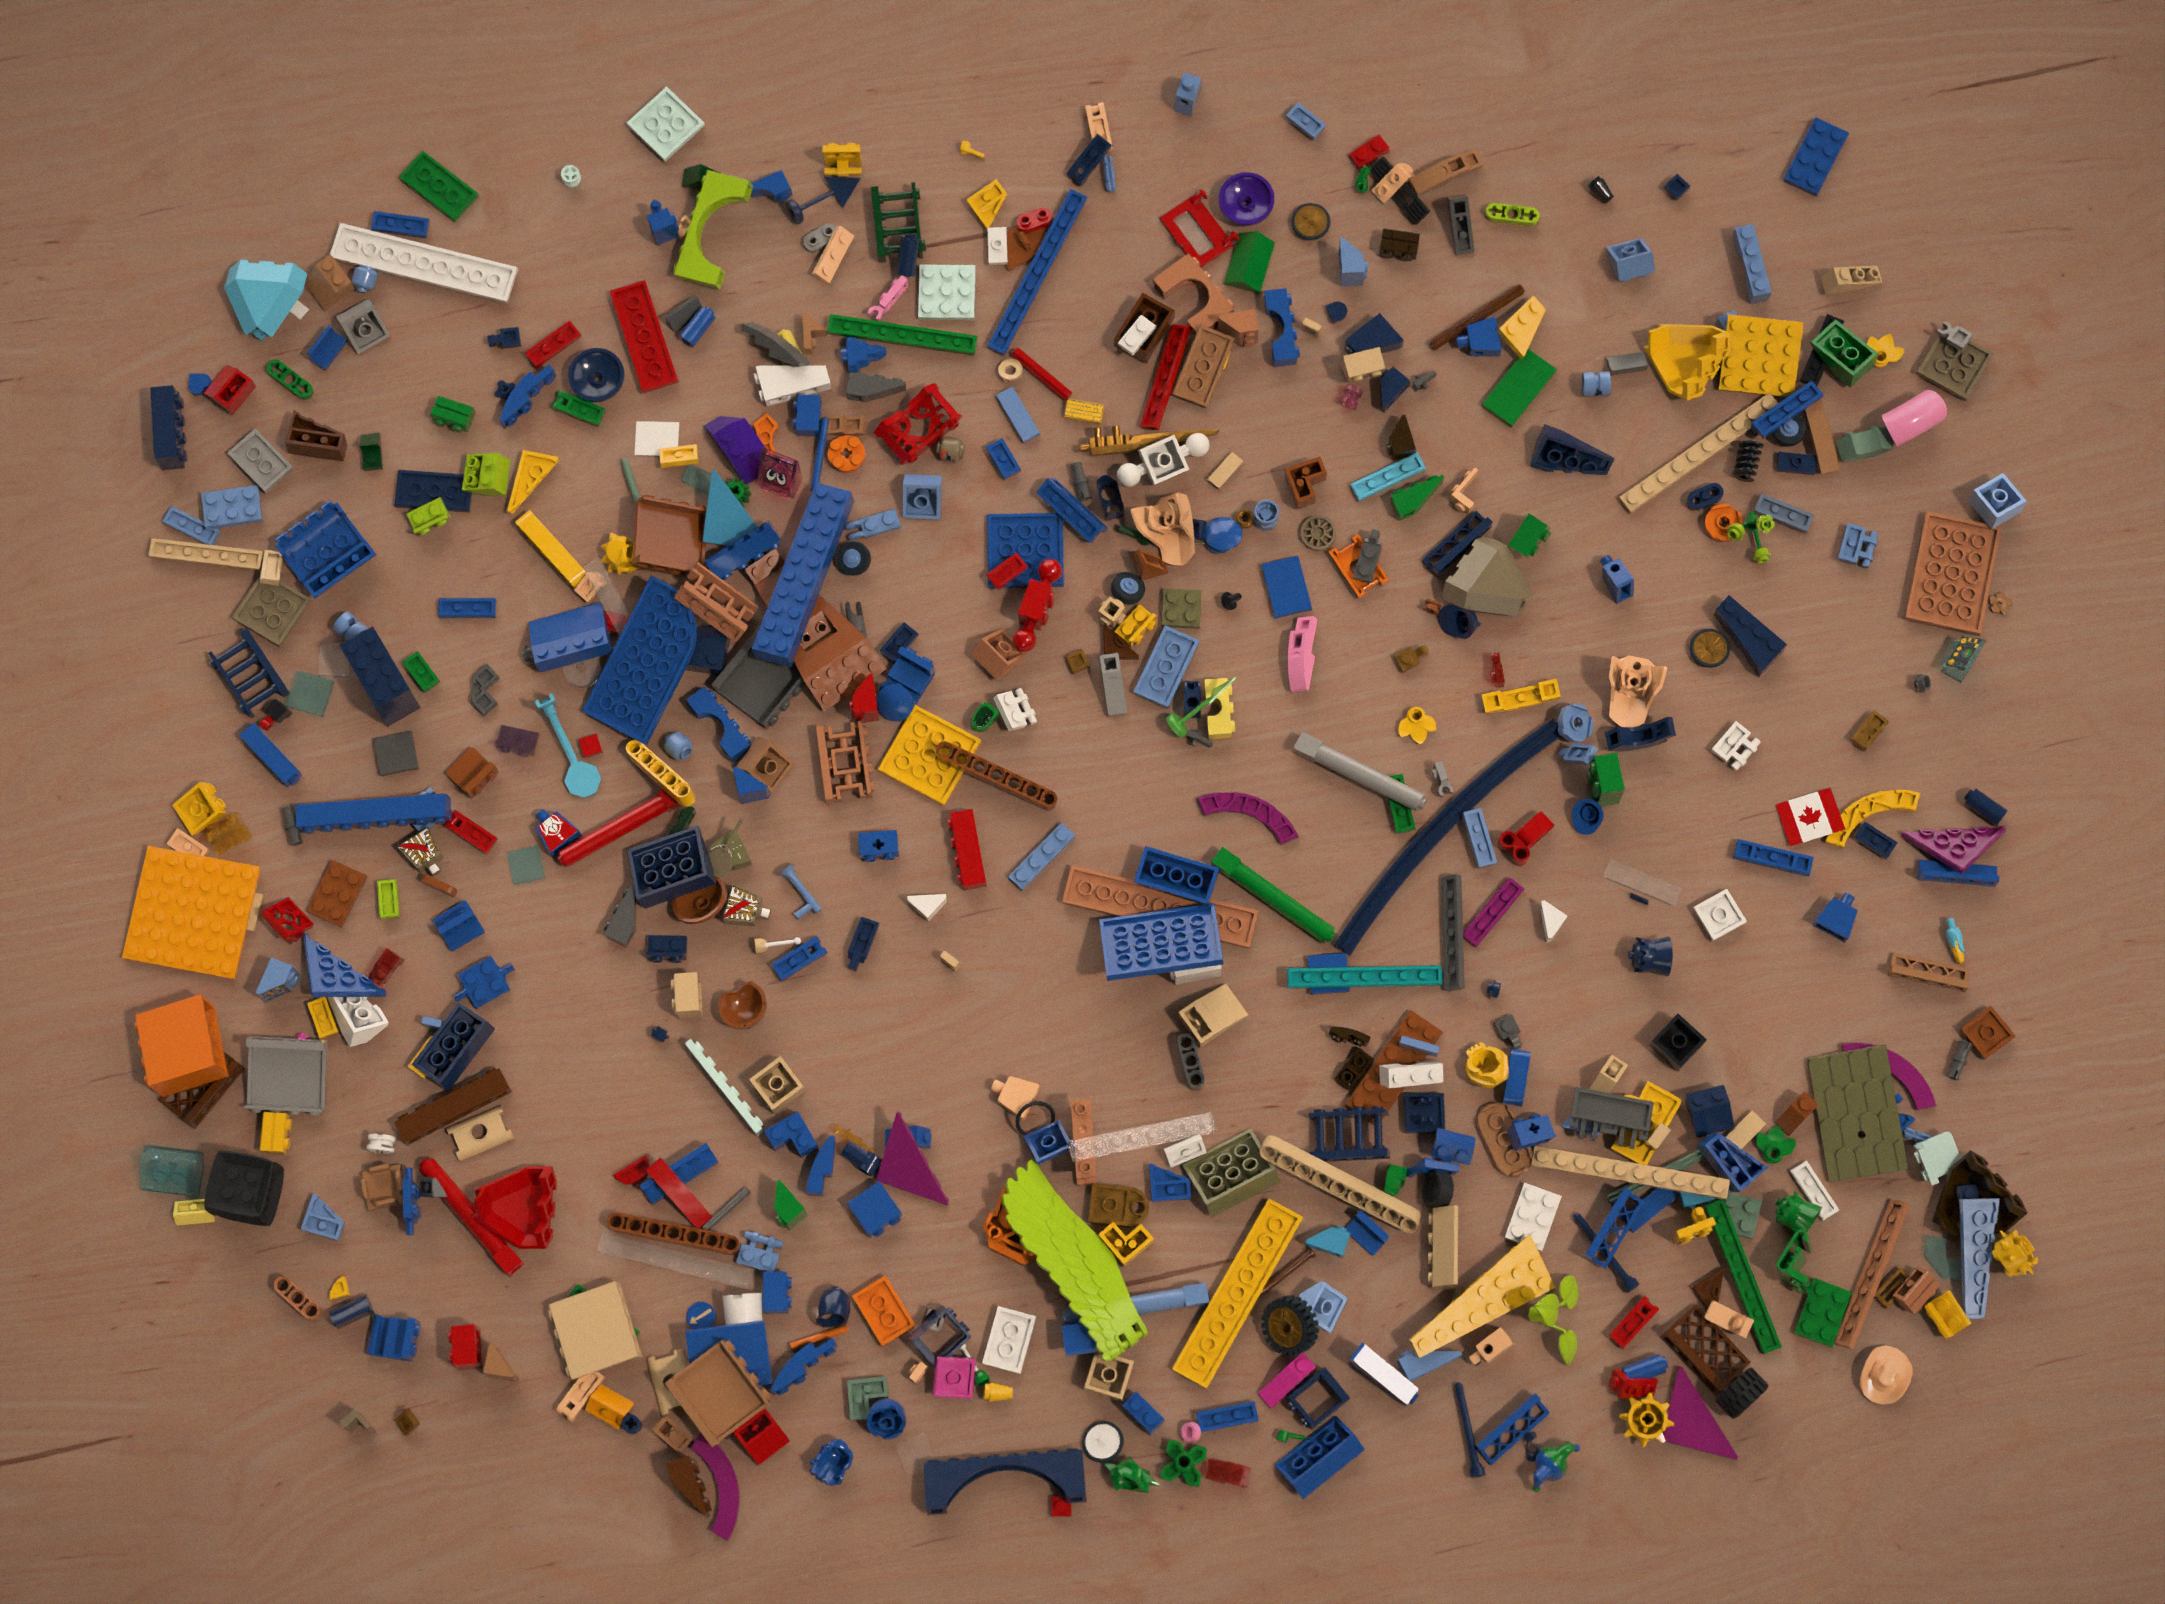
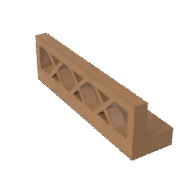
M1893 952L1888 976L1966 992L1969 988L1970 981H1968L1970 969ZM1896 958L1904 960L1908 967L1895 965ZM1920 963L1924 965L1927 971L1917 970L1912 966ZM1936 967L1942 968L1946 975L1935 974L1932 970ZM1956 971L1964 973V978H1954L1951 974Z

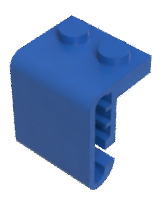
M901 646L897 652L898 659L888 673L886 682L881 684L879 692L887 685L900 683L909 691L916 705L933 679L935 668L929 658L924 656L921 658L916 655L917 652L913 649Z
M374 1315L367 1355L413 1362L417 1351V1338L421 1330L420 1322L414 1318H408L407 1320Z

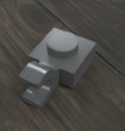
M1512 1014L1494 1022L1503 1041L1508 1039L1513 1049L1521 1048L1522 1043L1517 1036L1521 1031Z

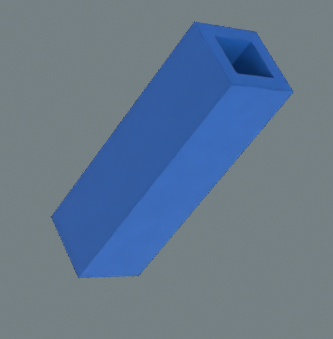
M254 723L239 735L287 787L295 785L300 780V776H302L300 771Z

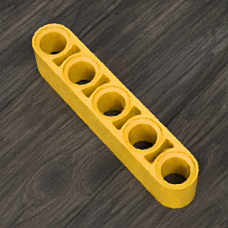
M528 510L515 521V524L573 588L577 587L587 573L538 518Z
M632 740L626 745V751L632 762L680 805L688 807L695 802L696 797L690 785L638 740Z

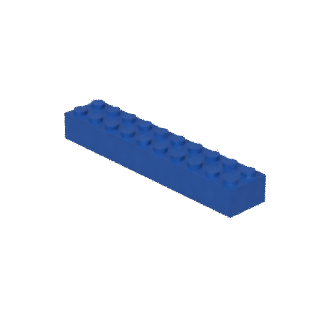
M815 483L754 641L752 650L755 658L788 667L792 666L854 504L851 491Z

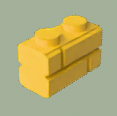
M263 1112L259 1149L261 1153L286 1155V1150L290 1148V1138H287L288 1130L292 1129V1119H289L290 1116L287 1113Z

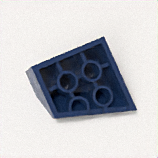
M712 625L697 627L696 646L686 670L719 676L725 669L730 638Z

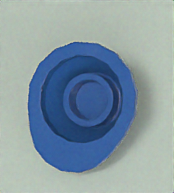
M1592 799L1579 800L1572 809L1574 828L1581 834H1593L1603 821L1604 812L1602 807Z

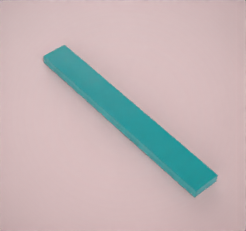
M1441 965L1287 968V989L1442 986Z

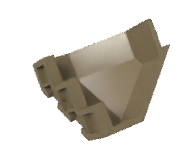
M1489 536L1475 539L1471 545L1473 547L1472 551L1468 556H1463L1456 566L1458 570L1454 576H1449L1445 581L1442 599L1466 610L1518 617L1519 611H1522L1526 605V598L1533 596L1510 547Z

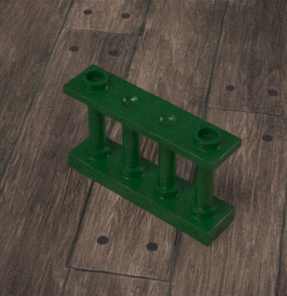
M915 182L911 183L912 191L883 194V192L879 193L878 186L871 187L879 263L886 262V256L889 253H897L900 249V245L888 246V244H884V238L905 233H917V238L920 239L918 247L919 258H923L926 245L925 240H921L917 200L921 198L920 189H916ZM913 198L914 208L893 211L881 210L880 204H883L884 201ZM915 216V226L886 229L882 225V221H886L888 218Z

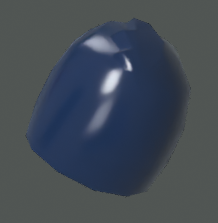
M838 1286L830 1287L820 1296L816 1322L820 1327L826 1328L846 1324L850 1314L849 1295ZM833 1314V1318L828 1320L822 1318V1316Z

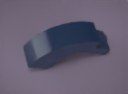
M1665 717L1644 726L1617 727L1605 732L1608 751H1631L1665 743L1667 739L1676 736L1672 717Z

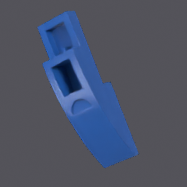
M550 365L546 366L536 376L531 372L527 373L515 386L501 413L500 422L504 429L514 425L517 418L522 414L528 413L533 405L530 398L537 396L541 388L554 381L556 373Z
M834 1339L828 1340L817 1348L810 1342L799 1350L778 1374L771 1388L772 1393L780 1396L789 1390L788 1387L792 1384L798 1385L806 1380L805 1376L808 1375L805 1367L811 1368L819 1363L818 1359L825 1356L827 1358L836 1352L835 1349L838 1346Z

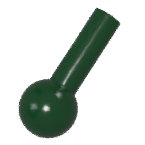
M1122 524L1118 528L1119 532L1138 539V542L1143 546H1147L1152 542L1144 537L1141 532Z

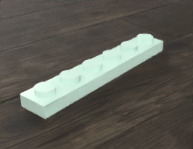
M692 1039L688 1040L685 1045L754 1133L757 1136L762 1134L764 1131L761 1126L764 1124L757 1116L753 1117L750 1114L752 1110L746 1101L741 1102L738 1099L740 1095L734 1086L729 1087L726 1081L728 1079L722 1071L717 1072L715 1070V1062L710 1056L707 1058L702 1053L704 1049L698 1041L694 1043Z

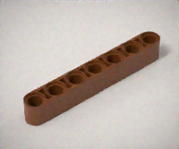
M943 741L937 745L936 757L940 762L1043 810L1050 811L1055 808L1057 795L1054 791L949 742ZM947 748L950 753L943 756L939 753V750ZM959 756H964L967 761L964 764H960L956 759ZM981 764L984 770L977 772L974 766ZM992 773H1000L1001 779L994 780L991 777ZM1015 780L1019 783V786L1011 788L1008 783ZM1032 788L1036 791V795L1029 796L1026 790ZM1049 796L1054 802L1046 804L1043 799Z
M612 1213L607 1218L608 1227L613 1232L726 1255H736L741 1248L738 1238L729 1234L622 1213ZM616 1218L622 1220L619 1227L612 1226V1222ZM633 1223H641V1227L639 1230H631V1226ZM653 1226L660 1227V1231L656 1235L650 1234ZM672 1230L679 1231V1235L675 1239L669 1237ZM691 1234H698L696 1242L688 1241ZM711 1237L717 1238V1244L714 1246L707 1244L708 1239ZM730 1241L737 1243L736 1248L733 1250L727 1249V1243Z

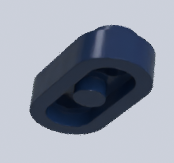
M1710 483L1692 491L1687 498L1688 507L1694 511H1699L1719 502L1724 493L1722 486L1717 483ZM1710 492H1715L1716 496H1711ZM1697 499L1700 503L1695 504L1693 500Z

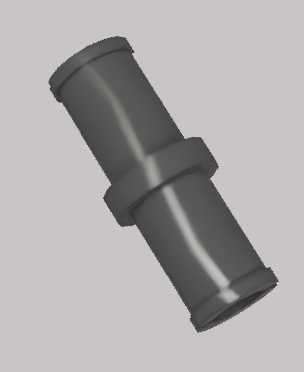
M1076 462L1071 464L1070 468L1074 476L1073 483L1074 486H1077L1080 501H1087L1092 496L1082 463Z
M285 807L282 809L286 823L284 827L288 831L291 846L301 845L303 840L299 829L296 827L294 807Z
M1960 1040L1957 1052L1952 1057L1953 1062L1947 1074L1948 1078L1952 1077L1953 1080L1959 1081L1962 1069L1968 1062L1966 1059L1973 1044Z

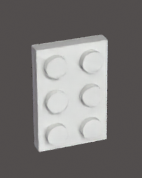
M1524 1182L1505 1239L1520 1243L1525 1236L1531 1235L1537 1250L1542 1252L1562 1196Z
M998 1306L982 1364L1021 1374L1036 1316Z

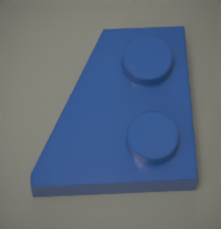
M1424 1158L1423 1161L1407 1169L1406 1177H1413L1417 1173H1425L1426 1177L1431 1171L1445 1172L1452 1176L1459 1172V1164L1451 1163L1449 1160L1434 1161V1158Z

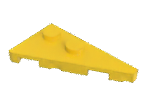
M523 450L507 509L508 514H513L558 463V457Z

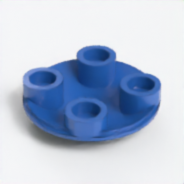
M1219 517L1208 523L1204 536L1206 542L1212 548L1221 553H1226L1240 543L1242 529L1235 520L1228 517Z
M900 683L883 687L877 696V707L880 713L891 721L906 719L915 706L911 694Z

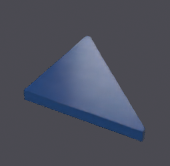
M303 934L311 997L386 996L385 989L377 987L371 979L352 969V966L341 958L338 959L325 946L309 938L308 934Z

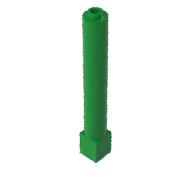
M1223 846L1211 861V866L1218 867L1221 874L1239 883L1322 943H1330L1335 937V928L1246 866L1241 862L1240 858Z

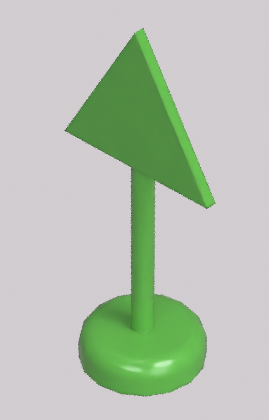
M1236 677L1214 688L1211 696L1181 719L1176 714H1170L1166 717L1167 723L1173 732L1181 738L1185 737L1188 732L1185 722L1207 704H1211Z

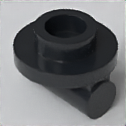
M1225 592L1221 596L1222 605L1228 610H1234L1237 607L1236 601L1241 600L1242 596L1240 593L1232 595L1229 592Z

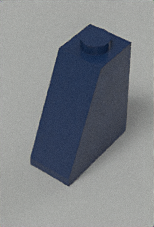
M1379 313L1345 340L1344 349L1348 355L1380 347L1381 353L1403 347L1404 340Z

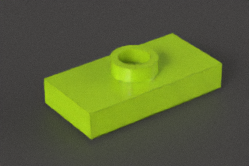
M397 879L377 881L380 919L400 918Z

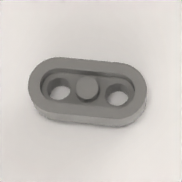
M825 224L806 235L804 238L805 249L810 253H816L824 249L836 226ZM831 230L832 233L826 234V231ZM812 239L816 240L814 244L810 243Z

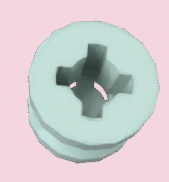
M568 165L562 169L561 177L567 187L574 188L580 184L581 176L577 167Z

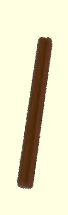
M1520 284L1516 285L1429 342L1430 347L1433 350H1437L1465 332L1466 326L1484 320L1523 295L1524 288Z

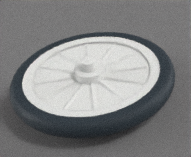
M1108 1421L1092 1424L1084 1433L1082 1440L1085 1454L1091 1460L1100 1463L1115 1459L1122 1451L1124 1444L1121 1430L1115 1424Z

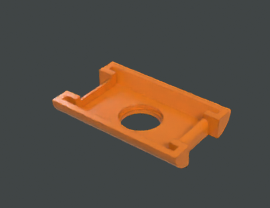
M1357 534L1352 537V544L1340 551L1335 547L1328 552L1357 596L1362 598L1366 596L1365 591L1379 583L1383 586L1389 581V578L1378 563L1372 584L1353 579L1354 573L1351 571V565L1358 561L1364 542L1361 536Z

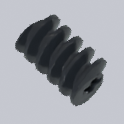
M1746 440L1739 444L1740 449L1737 452L1738 456L1736 457L1735 469L1732 475L1740 481L1753 482L1754 479L1750 476H1756L1757 473L1752 469H1758L1759 467L1754 462H1760V458L1757 456L1761 455L1762 452L1758 449H1762L1764 445L1757 441Z

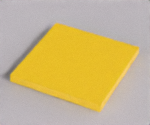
M915 705L877 770L945 806L964 772L940 762L936 757L937 745L940 742L946 741L975 754L982 741ZM942 748L939 750V753L946 756L950 751L947 748ZM959 756L956 759L960 764H964L967 761L964 756Z

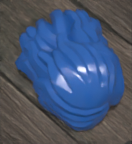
M834 1439L821 1446L818 1455L809 1462L812 1465L810 1472L812 1475H816V1479L821 1477V1483L825 1482L826 1485L830 1484V1486L839 1485L842 1483L845 1471L851 1467L853 1452L845 1441Z

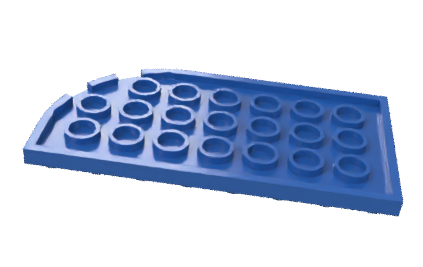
M650 576L582 710L584 713L646 745L650 741L691 660L697 640V624L694 612L674 598L678 592L676 588L653 576Z

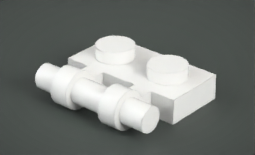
M1022 688L1015 690L1017 697H1014L1012 691L997 694L993 698L1008 731L1024 728L1027 725V719L1030 725L1037 723L1036 713L1034 709H1031L1028 703L1029 698L1027 694H1024ZM1019 704H1021L1024 712H1021Z
M1735 721L1711 751L1725 763L1730 758L1734 759L1735 762L1731 765V768L1737 771L1746 764V759L1757 751V747L1761 742L1757 738L1750 742L1747 738L1751 732ZM1743 745L1746 749L1740 755L1736 751Z

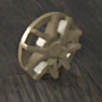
M1312 516L1301 527V539L1309 549L1311 548L1315 551L1329 548L1334 542L1336 529L1328 518ZM1319 519L1324 520L1326 522L1323 525H1320ZM1312 520H1317L1318 525L1314 526ZM1310 523L1311 528H1305V526ZM1330 524L1331 528L1325 530L1324 527ZM1303 531L1311 532V534L1304 535ZM1333 531V536L1331 537L1327 533ZM1326 537L1331 541L1327 543L1324 538ZM1305 538H1311L1310 542L1308 543ZM1313 540L1317 541L1316 546L1311 545ZM1320 541L1324 544V546L1319 547Z

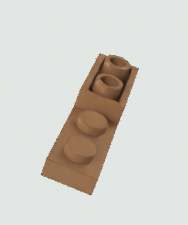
M1473 149L1466 153L1461 152L1435 164L1410 178L1409 182L1415 194L1419 196L1448 184L1450 180L1479 169L1484 164L1476 149Z

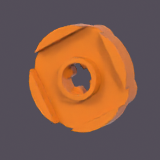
M844 435L831 441L828 448V459L831 466L839 472H855L865 461V448L857 437ZM845 450H848V452H852V454L849 455V458H845V456H841V454L844 453Z
M1718 504L1707 513L1704 521L1705 530L1713 541L1729 542L1732 540L1728 537L1727 528L1735 523L1742 525L1743 518L1741 513L1732 508L1731 505ZM1721 519L1729 523L1726 527L1719 525Z

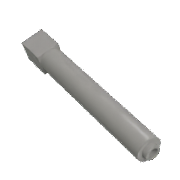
M1304 732L1301 733L1293 748L1294 754L1313 763L1317 762L1415 811L1422 810L1427 802L1424 793L1324 745L1323 741Z

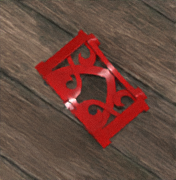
M935 383L923 387L908 403L909 408L905 409L904 412L899 410L892 416L882 420L873 432L877 438L881 437L901 460V465L908 462L909 464L914 463L918 456L937 443L950 430L956 429L960 424L958 421L962 418V415L958 414L943 397ZM932 396L939 403L936 407L934 406ZM923 407L925 408L924 412H927L928 410L929 412L925 414H920L919 409ZM941 409H944L950 416L945 423L941 422V418L945 417L944 414L936 416V413ZM911 416L917 419H927L930 417V427L927 436L908 435L911 430L909 419ZM901 424H906V430L902 433L904 429L900 428L899 426ZM902 440L905 441L904 448H906L907 446L912 447V449L907 453L899 445V443Z

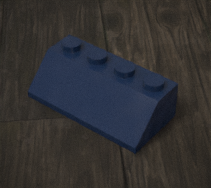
M458 1002L412 1065L449 1092L495 1028L488 1021Z

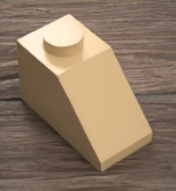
M1611 1055L1593 1082L1590 1090L1611 1093L1628 1065Z

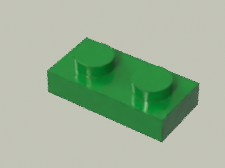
M418 651L403 661L405 667L425 693L440 683L438 677Z

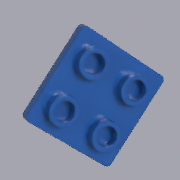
M466 900L433 919L438 931L452 952L485 933Z

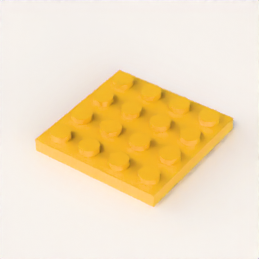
M1728 314L1726 332L1731 333V351L1727 357L1722 359L1718 389L1766 395L1770 393L1771 395L1784 397L1792 395L1795 392L1804 322Z

